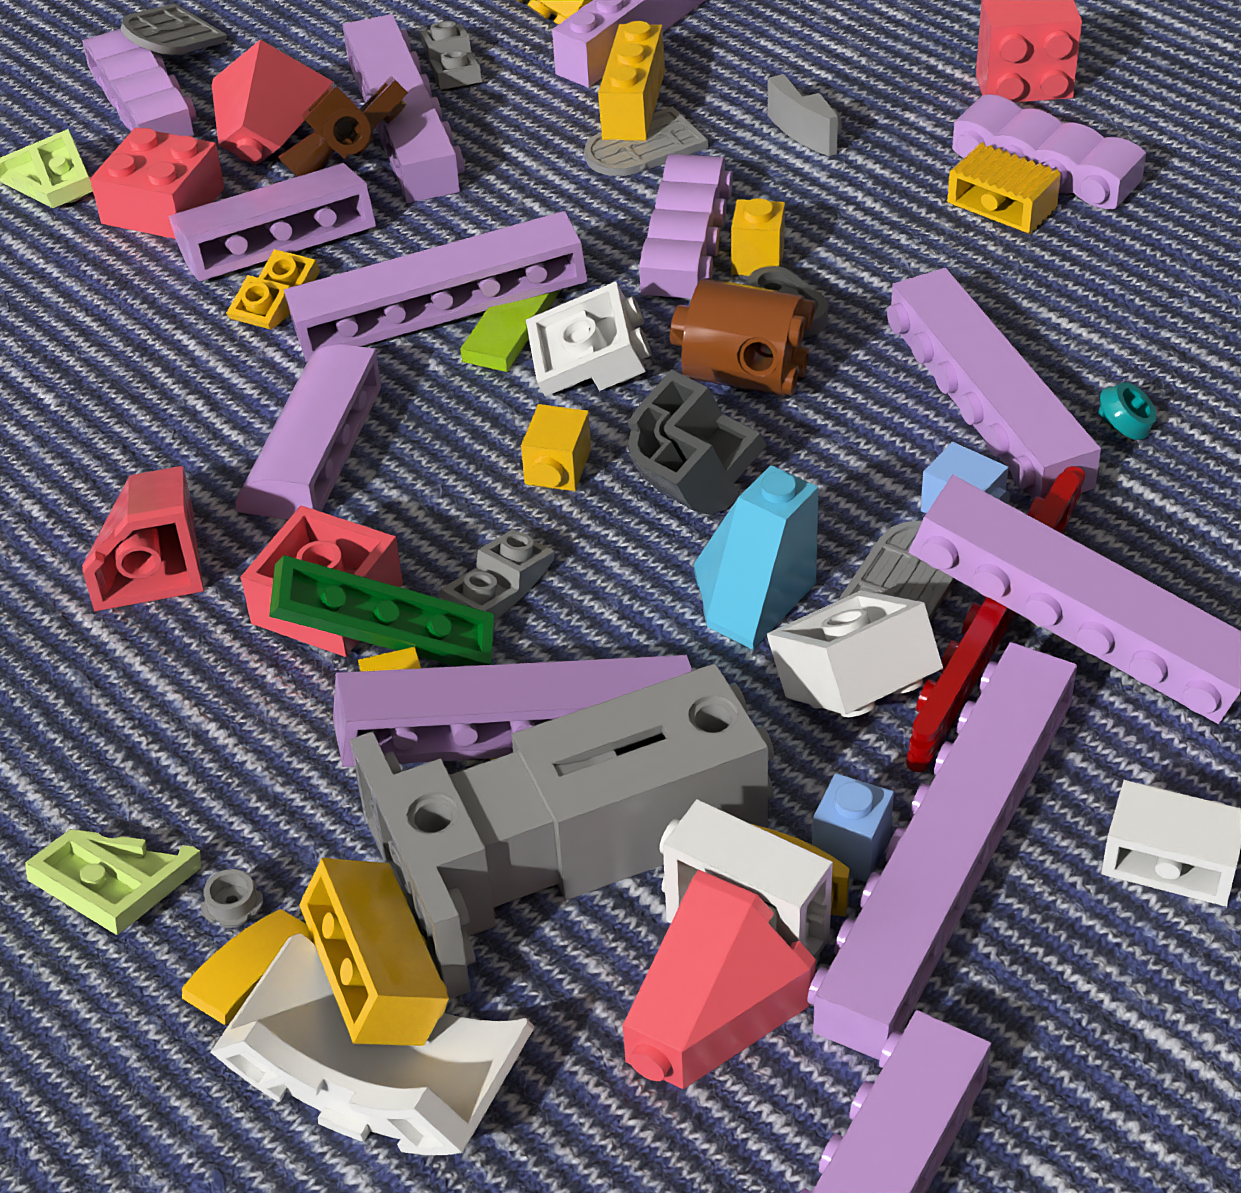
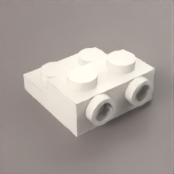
M616 281L526 319L536 380L545 397L560 390L571 388L591 377L598 390L601 391L646 372L643 359L651 356L652 353L644 332L640 327L636 329V327L644 324V319L635 298L632 296L626 299Z

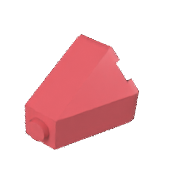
M259 40L213 78L212 93L218 145L236 154L240 159L249 161L257 166L288 140L305 121L302 114L334 82L266 42Z
M183 466L129 475L82 565L83 575L94 612L204 592L193 505Z
M698 869L690 882L623 1023L625 1062L649 1080H664L681 1089H685L807 1009L811 1005L807 1002L811 982L816 974V959L800 941L792 942L789 946L769 924L774 912L757 894Z

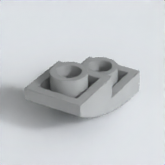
M442 21L432 24L429 30L420 31L421 41L430 69L440 90L482 82L480 65L471 53L469 35L462 24H456L453 21Z
M785 74L769 77L768 117L773 123L800 144L827 156L836 155L837 137L842 132V122L838 111L835 108H831L820 93L804 96L803 92L800 89H796Z
M512 529L478 549L476 568L441 588L440 599L494 613V621H496L513 607L540 579L554 561L555 551L536 542L529 535Z

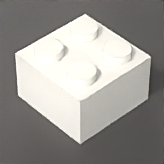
M861 590L767 633L786 698L810 704L812 708H824L838 712L843 717L865 714L875 707L874 701L890 693L900 694L915 690L923 684L922 678L943 669L925 603Z

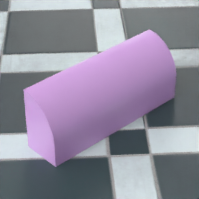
M344 163L169 216L181 254L189 270L198 281L267 261L274 249L292 253L376 227L367 184Z
M330 345L317 350L311 355L237 496L236 512L289 520L300 505L322 512L381 389L376 349L351 345Z

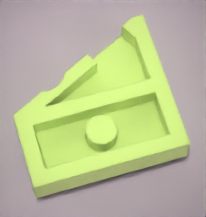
M69 129L0 158L1 183L51 208L65 203L76 202L84 195L93 192L90 177Z
M69 829L26 861L25 866L29 882L112 933L119 935L200 870L201 859L200 850L193 846L182 845L178 855L146 851V840L123 836L107 838L96 832Z

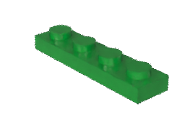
M283 555L275 564L269 617L396 651L415 647L419 657L457 667L491 665L494 613Z

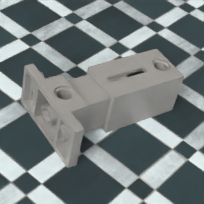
M716 663L512 733L513 753L451 775L448 774L441 758L402 772L394 752L383 754L373 732L349 739L364 818L384 862L390 863L400 888L407 897L408 906L420 933L426 940L427 949L440 979L446 985L449 1000L471 992L467 966L475 963L476 958L469 936L496 927L494 907L554 885H558L566 901L664 865V856L660 852L662 836L670 822L676 818L681 820L696 800L702 801L749 824L767 827L768 800L773 799L774 796L773 786L768 775V761L774 758L771 739L761 724L757 726L753 724L747 714L746 702L739 686L736 683L728 684Z

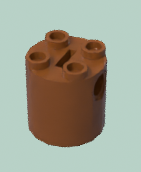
M708 278L701 279L694 290L690 305H677L671 322L670 343L671 345L682 346V374L692 380L778 396L793 395L798 377L804 378L806 374L809 348L802 347L804 330L810 331L812 327L816 304L814 300L805 299L804 295Z

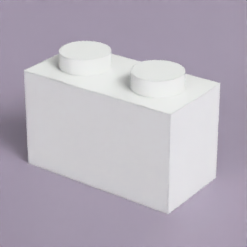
M1124 780L1108 833L1101 875L1227 907L1241 849V808L1229 806L1218 801H1208L1164 790L1157 786L1143 785Z

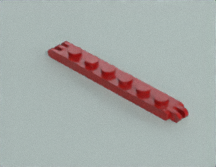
M1076 466L1067 467L1058 475L1045 499L1039 496L1034 499L1028 516L1063 533L1070 521L1071 513L1080 499L1085 472ZM983 595L986 599L982 605L975 602L972 604L962 626L961 634L964 635L960 643L954 640L950 641L941 660L943 669L939 670L942 673L938 681L928 679L920 693L916 705V711L919 713L913 722L912 735L906 757L907 767L914 772H924L929 768L1017 614L1015 611Z

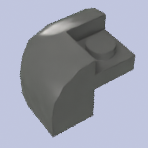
M670 370L643 400L627 423L631 429L628 442L630 453L628 455L638 472L660 493L701 514L712 515L727 509L737 500L740 495L734 483L767 446L760 432L722 414L708 387L674 370Z

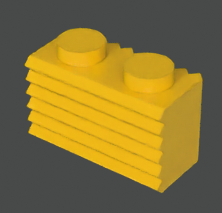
M981 142L949 171L947 202L1031 235L1033 230H1036L1037 226L1041 225L1042 221L1046 220L1047 216L1051 215L1052 210L1055 211L1057 207L1061 173L1058 169L1052 171L1049 166L1046 167L1041 163L1036 165L1033 160L1027 162L1025 157L1019 159L1016 153L1011 156L1008 150L994 149L992 145L986 147L984 142Z

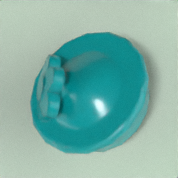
M1122 382L1115 386H1108L1101 391L1099 417L1103 418L1104 423L1112 424L1120 433L1133 440H1143L1150 435L1151 428L1156 422L1157 414L1152 401L1140 388L1129 382Z

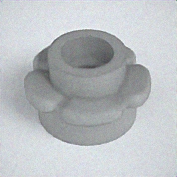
M238 869L223 870L210 877L204 886L205 901L201 903L202 914L210 923L220 922V925L224 928H236L246 924L251 916L259 913L263 905V895L260 891L256 890V882L246 872Z

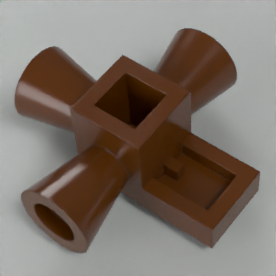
M390 76L358 108L351 99L332 83L302 114L304 120L315 132L278 156V158L299 177L325 169L335 151L344 159L349 154L358 156L374 140L375 137L371 134V131L382 120L387 124L393 121L405 108L406 103L402 99L408 92Z

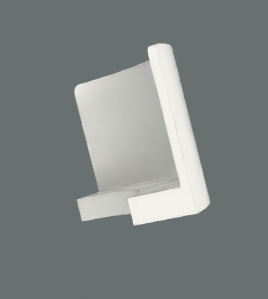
M296 934L287 939L217 1041L211 1053L244 1080L277 1102H280L287 1092L300 1101L322 1111L318 1116V1124L340 1134L364 1142L371 1131L400 1139L397 1145L401 1152L421 1155H451L463 1153L530 1037L534 1025L526 1018L508 1021H487L444 1013L436 1022L424 1046L353 1044L318 955L316 945L304 935Z

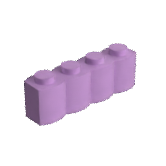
M120 29L82 40L88 67L95 81L102 87L110 104L116 108L122 122L130 131L137 127L150 128L154 131L179 136L194 135L192 122L197 121V115L192 100L188 95L182 97L176 77L173 74L167 75L166 67L160 54L153 55L152 51L134 44L123 35Z
M982 95L954 122L952 149L964 158L981 142H984L986 147L992 145L994 149L1008 150L1011 156L1016 153L1019 159L1025 157L1027 162L1033 160L1036 165L1041 163L1046 167L1049 166L1052 171L1058 169L1061 173L1059 193H1075L1080 199L1095 207L1104 209L1117 208L1143 179L1146 152L1135 143L1118 137L1104 138L1088 126L1078 123H1062L1053 115L1042 110L1032 108L1021 109L1011 100L998 95Z
M684 154L668 155L663 180L657 193L655 209L652 212L649 223L648 236L641 253L639 266L641 295L692 298L694 290L701 279H712V256L718 255L719 227H724L726 199L731 198L733 186V172L725 170V157Z

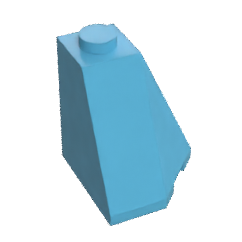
M770 465L737 498L694 563V573L697 586L700 588L703 612L708 628L754 650L767 636V633L771 632L816 584L818 486Z

